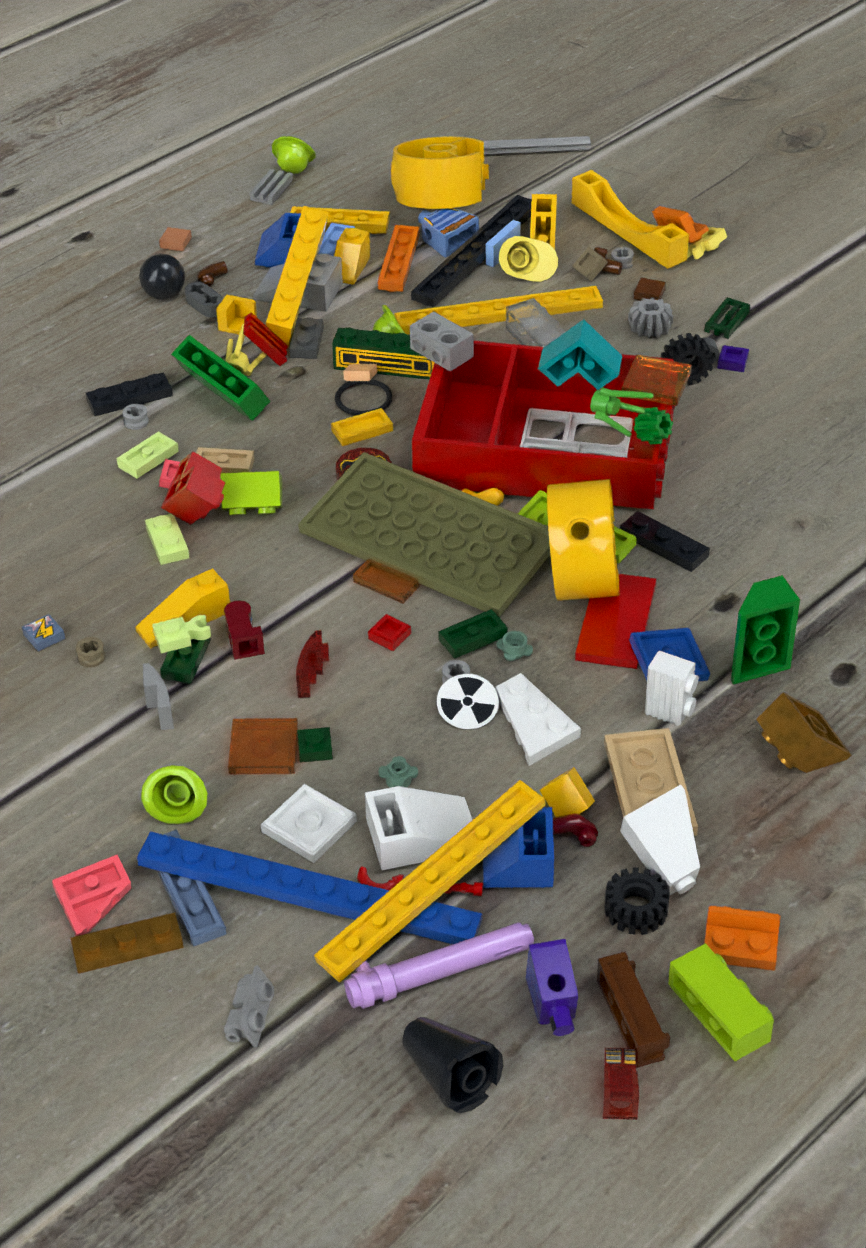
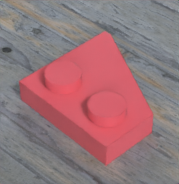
M118 855L52 880L55 893L76 936L88 934L131 890V881Z

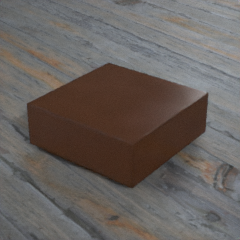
M640 278L634 291V299L640 301L642 298L651 299L652 297L654 300L661 299L665 291L666 282Z

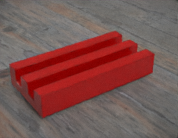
M252 312L245 316L243 334L277 365L281 366L287 362V357L285 356L287 355L286 349L288 345Z

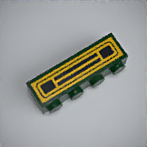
M338 327L332 342L333 367L336 370H345L350 364H377V374L430 380L435 363L410 348V335L405 333L396 334L380 332L378 330L368 331L350 327Z

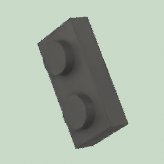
M297 318L290 346V358L317 359L324 329L323 319Z

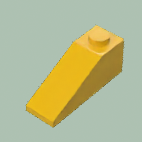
M532 194L530 238L546 242L555 249L557 194Z
M213 568L187 579L135 626L136 632L150 648L158 646L153 633L152 624L183 617L184 622H189L198 615H205L206 622L208 623L224 616V608L230 603L228 584Z

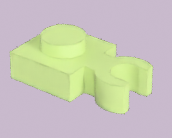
M205 615L195 616L189 622H184L183 617L152 624L153 633L161 653L191 646V639L206 640L211 637L210 626H207Z

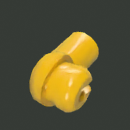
M466 488L462 490L464 493L496 506L500 505L504 500L503 492L497 488H490L479 493Z

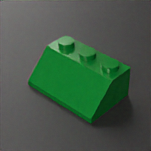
M783 575L753 583L738 612L731 673L733 685L791 668L800 599Z

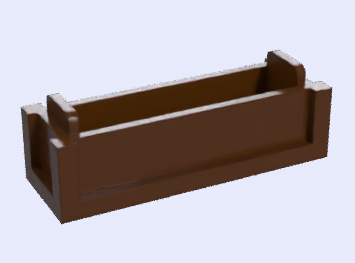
M625 951L598 959L597 983L627 1048L635 1049V1066L638 1068L665 1060L664 1049H667L670 1045V1035L668 1032H662L635 975V961H629Z

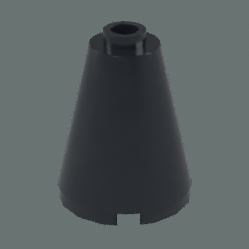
M427 1017L417 1018L406 1026L402 1039L403 1046L446 1107L453 1109L457 1113L472 1111L485 1102L489 1097L485 1093L491 1083L497 1086L504 1066L503 1056L493 1044Z

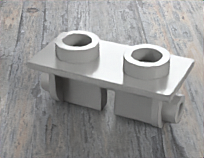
M258 965L254 967L253 974H246L238 981V987L232 1004L235 1008L241 1009L230 1010L224 1027L225 1037L228 1041L236 1043L241 1038H247L254 1048L258 1046L261 1032L265 1027V1018L270 1001L274 996L272 982Z

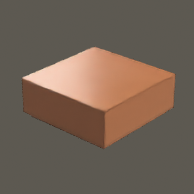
M167 227L159 240L160 248L184 251L192 238L191 230Z

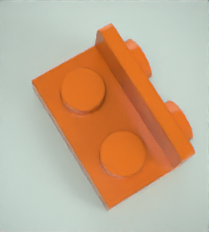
M662 206L652 211L658 226L673 223L688 233V243L699 241L702 235L709 231L707 225L695 223L691 215L686 211Z
M709 906L705 943L715 954L721 955L727 965L775 971L781 916L765 911L734 909L727 906Z

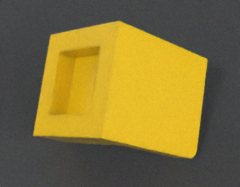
M226 295L216 308L218 331L239 335L244 324V317L251 312L257 317L256 301Z
M575 767L547 782L539 790L549 807H552L555 817L573 813L580 814L595 802Z

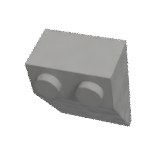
M317 254L304 292L301 308L325 312L328 310L343 284L341 257ZM285 263L270 267L254 293L253 300L272 303Z

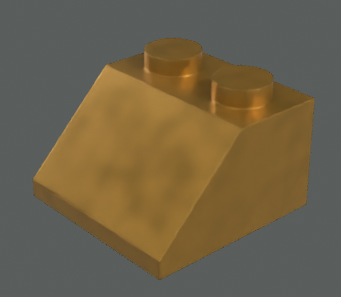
M784 692L756 719L763 728L762 736L768 743L778 749L777 757L789 769L795 767L808 773L845 761L852 756L819 711Z

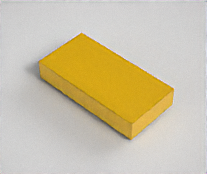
M380 408L331 423V430L340 444L346 446L392 432L393 423L384 410Z

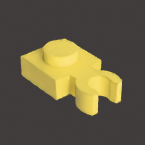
M708 227L709 231L703 234L699 241L688 244L687 259L691 255L694 256V259H699L703 256L704 251H712L718 248L719 244L727 238L725 229Z

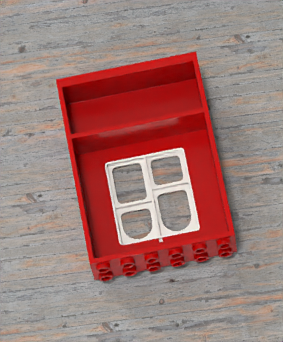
M474 341V357L452 371L434 363L412 437L413 472L457 490L466 488L470 491L482 492L490 488H497L505 495L534 497L539 490L547 493V486L549 484L610 479L613 506L654 510L655 498H661L663 481L658 480H664L666 465L664 462H667V444L670 443V435L668 438L662 439V444L650 445L648 441L642 442L641 439L636 437L637 434L633 428L635 426V417H638L639 413L619 408L616 415L608 417L632 433L631 437L625 435L624 440L617 445L574 441L576 427L579 424L611 426L604 421L595 419V412L591 411L590 404L593 394L597 389L579 372L557 387L538 369L544 347ZM621 354L622 360L619 376L603 386V388L653 393L654 397L652 399L617 398L621 402L642 408L657 407L658 411L665 410L666 413L670 414V419L673 421L676 403L675 388L677 387L678 371L673 370L674 359ZM547 420L565 423L562 440L529 437L533 421Z

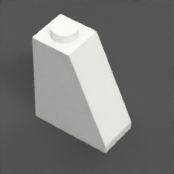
M679 785L624 816L620 832L644 866L651 870L652 877L657 873L661 876V882L666 881L668 885L667 890H669L670 895L675 892L683 894L690 890L696 884V878L700 869L686 793L682 785Z

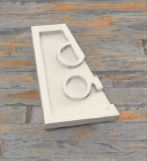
M521 673L496 686L499 704L507 721L512 724L516 740L519 745H522L529 766L580 738L581 728Z

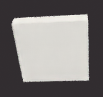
M304 784L261 824V831L312 863H315L357 822V817L353 811Z

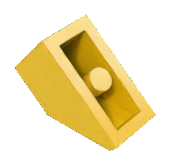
M345 228L337 240L334 256L341 257L343 283L354 285L369 261V231Z

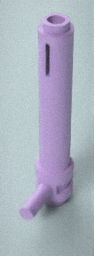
M516 923L389 966L384 963L371 968L366 960L355 969L357 973L351 974L350 979L344 980L348 1001L352 1008L360 1006L364 1009L373 1006L376 1000L381 999L385 1002L396 998L397 993L528 950L529 945L534 944L533 933L528 924Z

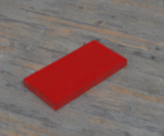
M619 574V596L589 598L575 652V661L632 669L638 668L639 662L629 639L631 633L646 631L657 578Z

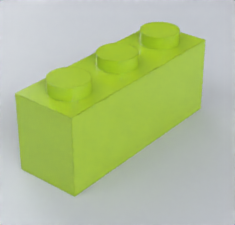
M706 943L670 962L668 985L734 1061L771 1042L774 1023L772 1013L767 1006L760 1004L753 997L747 984L742 979H737L728 969L723 957L715 954Z

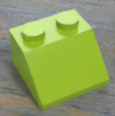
M279 471L220 473L221 480L226 482L221 492L224 494L222 509L229 511V515H247L246 510L258 509V514H275L276 509L282 508V475Z

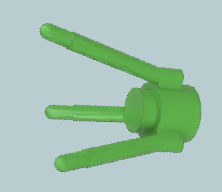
M603 387L601 390H597L593 394L590 404L591 411L595 412V419L604 421L620 433L631 437L632 433L608 416L616 415L619 408L639 414L645 413V408L623 403L617 397L652 399L654 394L610 390Z

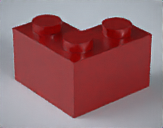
M194 451L181 460L161 508L190 525L199 518L204 519L210 510H216L223 501L224 494L221 492L226 482L219 479L222 468Z

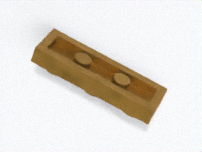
M175 912L70 938L78 974L184 948Z

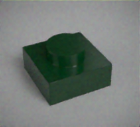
M330 727L297 730L300 763L333 760Z

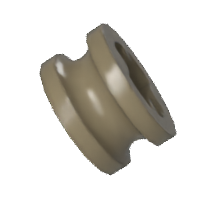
M86 637L76 644L77 660L80 665L90 668L104 662V645L100 639Z

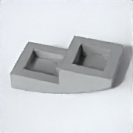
M149 663L143 664V685L147 709L158 708L161 730L174 729L167 687L156 669Z

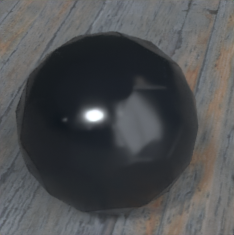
M159 253L150 256L144 261L140 268L139 279L142 288L149 296L156 299H169L177 295L184 286L185 272L181 263L174 256Z

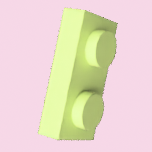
M158 431L117 458L118 467L138 479L164 462L165 459L178 453V443Z
M160 515L145 520L147 532L161 565L189 558L188 547L174 515Z

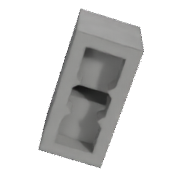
M433 311L410 325V348L443 368L452 371L474 357L473 333Z

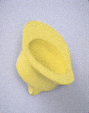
M514 236L502 244L499 251V263L505 273L512 277L542 282L549 279L555 273L558 267V256L555 249L546 242L523 236Z

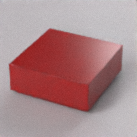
M385 614L368 631V639L394 651L411 634V626Z

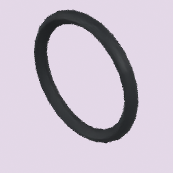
M378 380L349 381L338 388L335 394V402L343 412L356 416L380 408L385 410L392 402V392L387 385ZM359 384L376 385L382 388L387 395L383 405L366 411L349 409L343 405L340 398L345 389Z

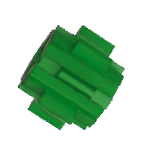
M657 407L645 408V413L638 414V417H635L634 420L635 426L633 428L636 431V437L641 439L642 442L648 441L650 445L662 444V439L668 438L672 433L673 421L670 419V414L666 413L665 410L658 411Z

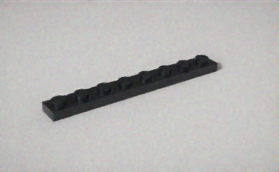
M516 195L411 291V300L430 307H434L486 259V243L512 220L521 222L522 225L531 217L532 199Z

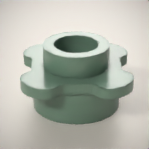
M520 631L507 632L502 639L497 641V648L504 652V658L508 661L520 659L523 655L530 656L533 653V647L527 644V636Z
M401 756L394 757L387 766H381L378 770L379 776L385 778L386 784L390 788L396 786L407 788L411 784L412 778L418 776V768L410 766L406 759Z

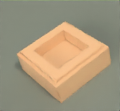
M350 364L343 371L344 380L370 381L377 374V364Z

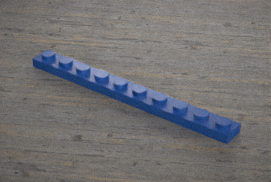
M151 831L137 856L138 866L356 920L389 892V890ZM433 902L400 931L449 944H456L477 936L482 921V913Z

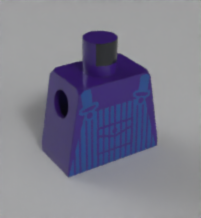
M566 939L529 945L525 978L538 1023L541 1025L551 1023L553 1035L555 1036L568 1035L575 1029L572 1019L576 1015L578 991Z

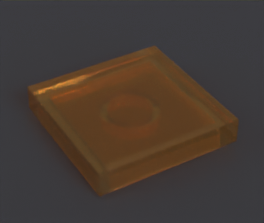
M636 355L622 386V391L653 393L654 397L652 399H638L677 406L691 374L692 365Z
M298 718L233 719L228 762L229 774H295Z

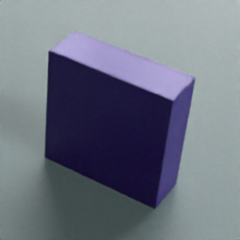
M723 345L717 368L744 372L749 349Z

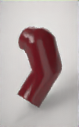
M573 813L553 818V835L572 832L578 837L580 844L584 847H590L596 843L598 830L595 824L582 815Z

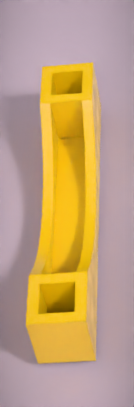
M593 170L572 178L571 203L667 269L687 260L688 233L673 223L665 226H656L638 219L620 202L608 181Z
M303 206L265 324L288 345V348L307 282L325 234L329 213Z

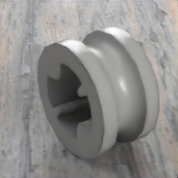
M619 247L611 252L613 261L622 262V269H628L633 266L634 252L632 249Z
M142 404L126 406L122 413L125 427L132 430L146 427L149 422L147 408Z
M461 660L447 662L442 667V683L444 684L448 679L457 675L470 674L469 665Z

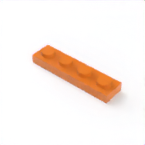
M395 225L378 278V290H387L389 292L404 291L419 240L420 227Z

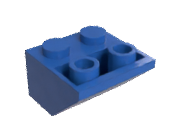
M301 213L283 214L262 233L255 258V266L274 267L285 263Z
M543 807L483 859V888L553 887L554 841L552 807Z

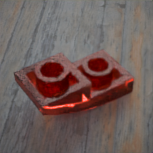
M315 630L300 653L296 669L298 698H311V685L317 684L316 675H323V662H329V643L322 642V630Z

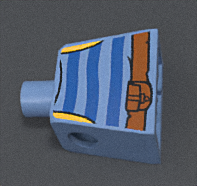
M456 208L437 209L434 212L423 210L418 217L419 223L422 224L423 241L445 258L454 253L479 230L478 216Z

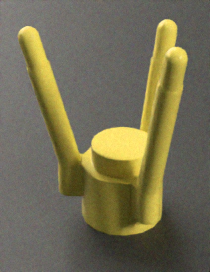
M243 324L234 352L233 339L228 340L225 361L242 374L251 376L253 369L267 355L262 352L249 364L247 355L241 352L245 338Z

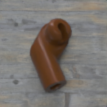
M596 247L594 251L608 262L601 271L620 275L622 262L609 260L606 258L607 249Z
M221 261L203 268L197 274L198 281L208 286L213 285L214 277L228 272L225 262Z

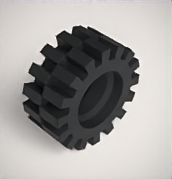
M686 333V338H683L682 334L678 335L679 340L677 341L672 338L669 341L671 346H664L665 352L661 353V357L674 359L673 370L678 371L677 381L679 385L684 386L685 382L688 383V386L693 385V380H696L697 383L701 382L700 377L704 376L706 378L709 375L707 370L712 371L714 358L708 343L704 338H700V335L695 334L693 337L691 333ZM688 355H697L690 363L678 364L682 358Z
M633 867L632 873H629L626 868L621 870V877L617 873L612 876V881H608L605 892V915L609 917V922L612 926L618 922V930L623 932L625 927L629 928V934L635 935V929H640L641 935L647 934L648 927L654 932L658 929V924H664L665 918L668 915L670 893L667 890L668 885L666 881L661 882L659 874L656 873L651 877V870L645 868L644 873H639V867ZM631 896H639L647 899L650 903L643 906H635L625 902L624 899Z

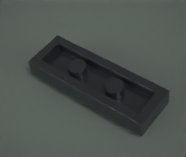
M164 372L86 392L87 403L94 416L122 410L131 404H145L173 396L172 387Z
M639 511L635 512L620 525L621 530L636 536L637 544L690 572L695 570L709 557V547Z

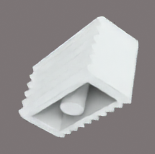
M662 651L657 652L648 666L645 702L646 715H651L652 718L657 717L658 720L663 719L664 722L669 721L670 724L675 723L676 726L681 725L686 716L690 717L696 706V698H693L692 694L697 687L699 676L695 675L694 672L696 663Z

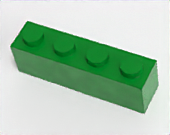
M188 335L172 352L171 355L188 374L251 421L270 403L268 397L255 382L191 335Z

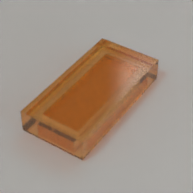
M371 558L367 559L353 574L354 583L402 604L420 587L417 578Z

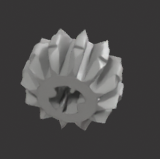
M653 297L651 299L642 298L641 301H635L628 313L631 332L638 333L639 337L645 335L648 338L651 336L660 338L661 334H668L671 324H673L674 316L672 315L673 310H671L670 304L664 303L663 299L654 300Z

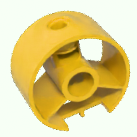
M441 136L414 139L394 147L391 162V182L396 200L400 204L424 209H446L468 206L482 201L485 179H489V164H484L483 141L468 137Z
M610 479L549 484L547 486L548 531L553 582L557 601L619 596V572L617 569L614 531L615 519Z

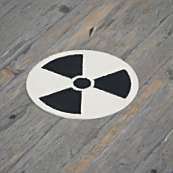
M461 674L448 679L441 686L437 695V708L440 715L446 722L461 729H476L486 725L494 718L499 706V698L494 686L488 680L474 674Z

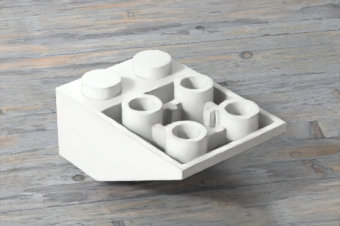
M400 786L365 793L366 820L381 870L424 862L472 821L465 797Z

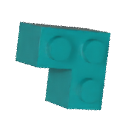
M583 319L542 349L538 369L557 387L579 372L590 384L599 390L619 376L622 355Z

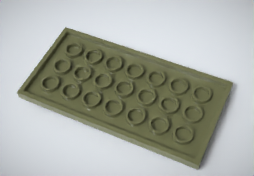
M365 452L362 453L298 524L299 532L484 612L492 609L499 618L550 555L548 526Z

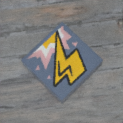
M49 614L22 626L23 635L37 651L65 639L64 630Z

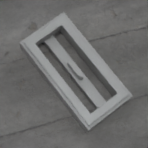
M270 169L250 192V200L273 205L293 181V174L288 172L284 176V171L279 170L275 174V169Z

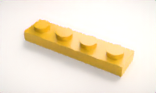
M292 206L290 213H301L303 207ZM311 207L329 212L325 232L331 223L355 226V228L369 231L371 234L387 233L390 221L389 211Z

